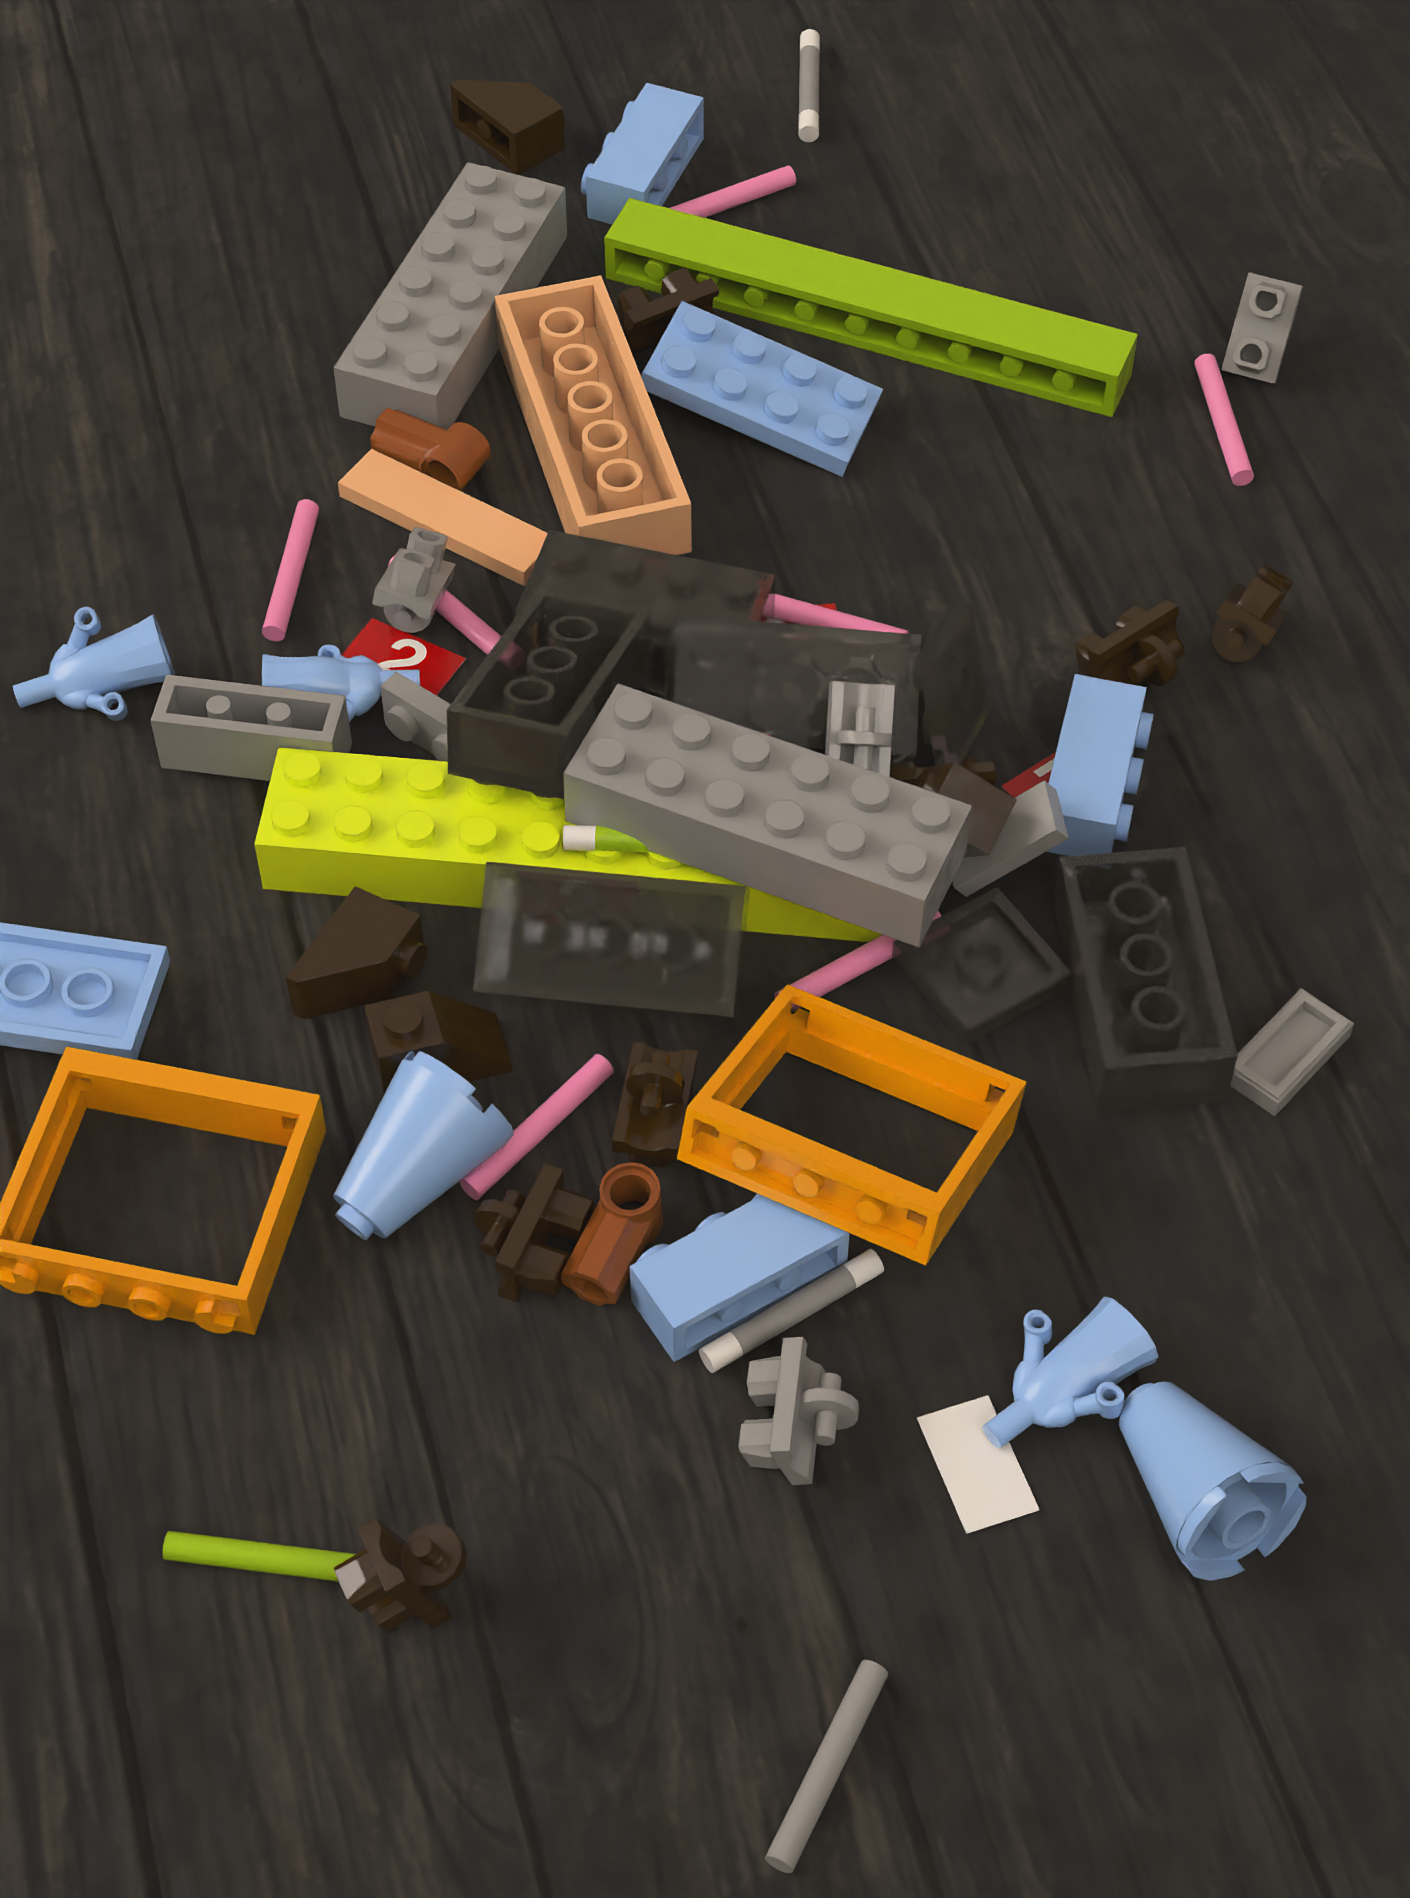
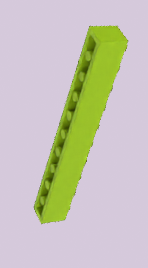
M629 198L604 237L606 279L661 293L662 280L669 273L686 267L698 282L712 278L719 288V295L714 297L713 308L1108 417H1113L1132 375L1138 337L1136 333Z

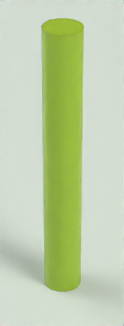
M176 1531L167 1532L163 1545L164 1560L336 1582L339 1581L334 1572V1567L356 1555Z

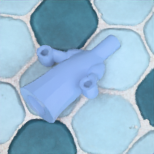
M82 607L75 613V625L67 644H63L56 651L50 663L48 674L13 685V690L20 708L56 697L62 704L75 710H84L90 707L106 714L111 720L119 721L125 718L128 712L127 705L122 696L118 694L119 692L164 682L166 675H175L164 637L153 614L123 631L86 646L89 636L95 635L100 631L101 622L94 609ZM92 618V622L90 624H84L86 619ZM119 703L117 709L110 710L112 704Z
M334 645L322 646L318 650V656L279 657L269 654L262 655V686L344 695L346 697L349 722L355 715L360 716L367 712L379 700L381 696L380 686L395 672L420 685V670H382L377 662L363 655L352 658L340 655V650Z
M1104 1296L1095 1309L1044 1357V1345L1049 1343L1052 1338V1321L1041 1310L1029 1311L1023 1321L1025 1334L1023 1361L1019 1363L1013 1379L1012 1391L1015 1402L982 1426L983 1431L990 1442L1000 1449L1033 1423L1046 1428L1067 1426L1074 1422L1076 1417L1090 1414H1100L1107 1419L1119 1417L1125 1407L1124 1392L1116 1384L1137 1370L1156 1362L1159 1356L1154 1342L1148 1332L1128 1310L1113 1298Z

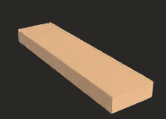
M373 449L338 482L340 497L410 531L414 527H419L444 534L448 537L446 549L524 587L557 552V537Z

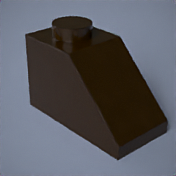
M457 80L450 84L453 125L516 175L525 172L565 149V115L563 107L554 98L548 97L531 83Z
M355 886L286 976L293 1015L301 1019H307L391 999L406 978L413 979L416 977L425 962L427 946L424 944L421 915Z
M424 991L364 1006L371 1052L383 1095L401 1061L410 1051H413L415 1056L419 1051L432 1056L468 1082L512 1072L511 1061L496 1013L431 991Z

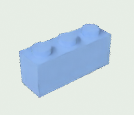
M650 83L645 84L636 100L629 101L626 105L622 121L615 132L607 134L602 152L595 163H589L585 168L581 181V192L587 197V218L613 224L629 198L659 206L663 205L704 139V97Z
M1078 674L1074 675L1048 783L1057 790L1069 839L1046 852L1109 864L1114 840L1127 841L1134 805L1124 804L1125 793L1137 795L1144 759L1135 758L1133 754L1135 748L1147 750L1154 714L1142 712L1147 687Z
M756 1194L752 1201L728 1214L720 1212L709 1216L698 1225L694 1232L670 1245L659 1244L643 1253L637 1262L630 1266L631 1301L673 1362H676L848 1261L850 1233L760 1194Z

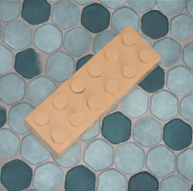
M595 276L494 296L498 347L580 575L692 552L691 501L602 277Z

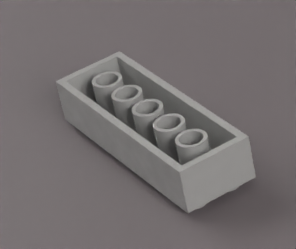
M467 162L333 368L340 417L376 426V419L388 407L392 410H400L446 430L455 422L499 350L494 296L536 288L567 238L565 187Z
M621 684L616 685L563 773L565 821L575 825L601 826L619 831L643 843L648 848V851L916 947H920L967 850L972 805Z

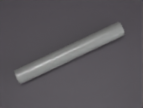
M870 1660L861 1661L765 1856L767 1863L782 1872H793L888 1677L887 1670L878 1663Z

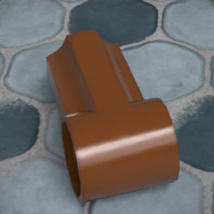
M388 407L376 419V426L370 437L371 449L459 491L463 490L491 455L490 445L484 435L467 423H453L446 430L400 410H392Z
M633 1162L619 1164L611 1168L602 1178L599 1188L600 1200L561 1273L563 1285L574 1291L580 1299L598 1306L603 1304L616 1305L630 1277V1266L637 1262L645 1246L656 1239L663 1226L659 1179L650 1168ZM628 1201H639L645 1204L635 1210L619 1208L621 1204Z

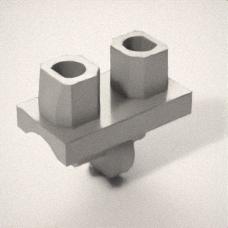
M1248 273L1221 370L1276 384L1303 286Z
M414 527L409 535L407 549L400 548L376 586L372 604L384 607V614L394 628L403 632L415 633L422 631L430 624L435 614V609L452 581L456 565L455 563L443 560L448 538L446 535Z
M841 681L829 682L825 755L890 777L895 685L861 684Z
M804 1337L783 1338L781 1356L749 1362L747 1377L748 1394L756 1407L775 1406L773 1419L745 1420L741 1424L738 1445L740 1453L750 1467L780 1468L791 1485L812 1484L816 1445L828 1446L834 1444L836 1430L846 1429L855 1425L859 1414L858 1401L852 1395L841 1391V1376L835 1373H825L820 1364L811 1361L806 1356L807 1342Z

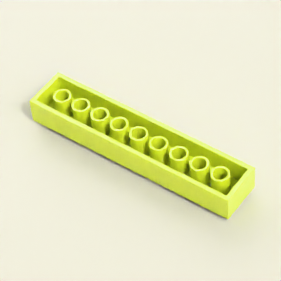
M278 747L254 844L263 889L348 896L356 886L385 900L521 911L520 872L640 882V922L870 942L883 935L654 852L564 851V825L575 824L565 821L564 772Z

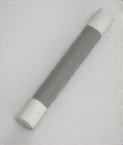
M812 29L805 30L800 35L798 135L804 142H813L819 136L820 36L817 31Z
M872 1249L861 1253L700 1348L699 1355L702 1362L711 1373H715L882 1274L884 1266L881 1259Z

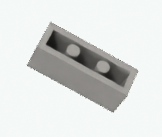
M166 675L150 720L161 768L270 781L278 747L349 753L352 745L346 697L344 695Z

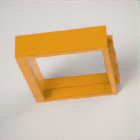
M787 984L687 1106L677 1159L926 1266L1012 1135L1027 1082ZM792 1004H796L810 1011L807 1012L803 1009L798 1008L794 1014H791ZM788 1052L978 1132L936 1193L740 1109L782 1056ZM996 1086V1087H999V1088H1001V1089H1004L1005 1092H1003V1091H1001V1090H998V1089H996V1088H994V1087Z
M66 1046L0 1202V1285L20 1294H31L36 1290L61 1295L69 1301L84 1307H97L100 1304L130 1309L134 1314L148 1320L160 1321L169 1317L194 1322L201 1328L213 1333L226 1334L234 1330L255 1335L326 1134L320 1095ZM87 1108L287 1147L237 1286L31 1245Z

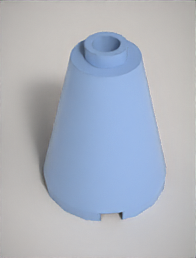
M410 1051L401 1061L333 1195L336 1202L341 1206L335 1216L350 1231L364 1240H367L372 1233L381 1238H387L503 1148L514 1135L512 1126L493 1104L483 1113L482 1106L471 1095L476 1088L455 1071L424 1052L419 1051L415 1056L414 1052Z
M1171 1382L1143 1384L1133 1390L1126 1398L1125 1407L1119 1418L1120 1430L1178 1559L1193 1577L1208 1581L1232 1577L1245 1570L1237 1560L1248 1555L1256 1548L1266 1557L1279 1547L1296 1527L1306 1507L1307 1496L1299 1488V1483H1303V1481L1290 1465Z

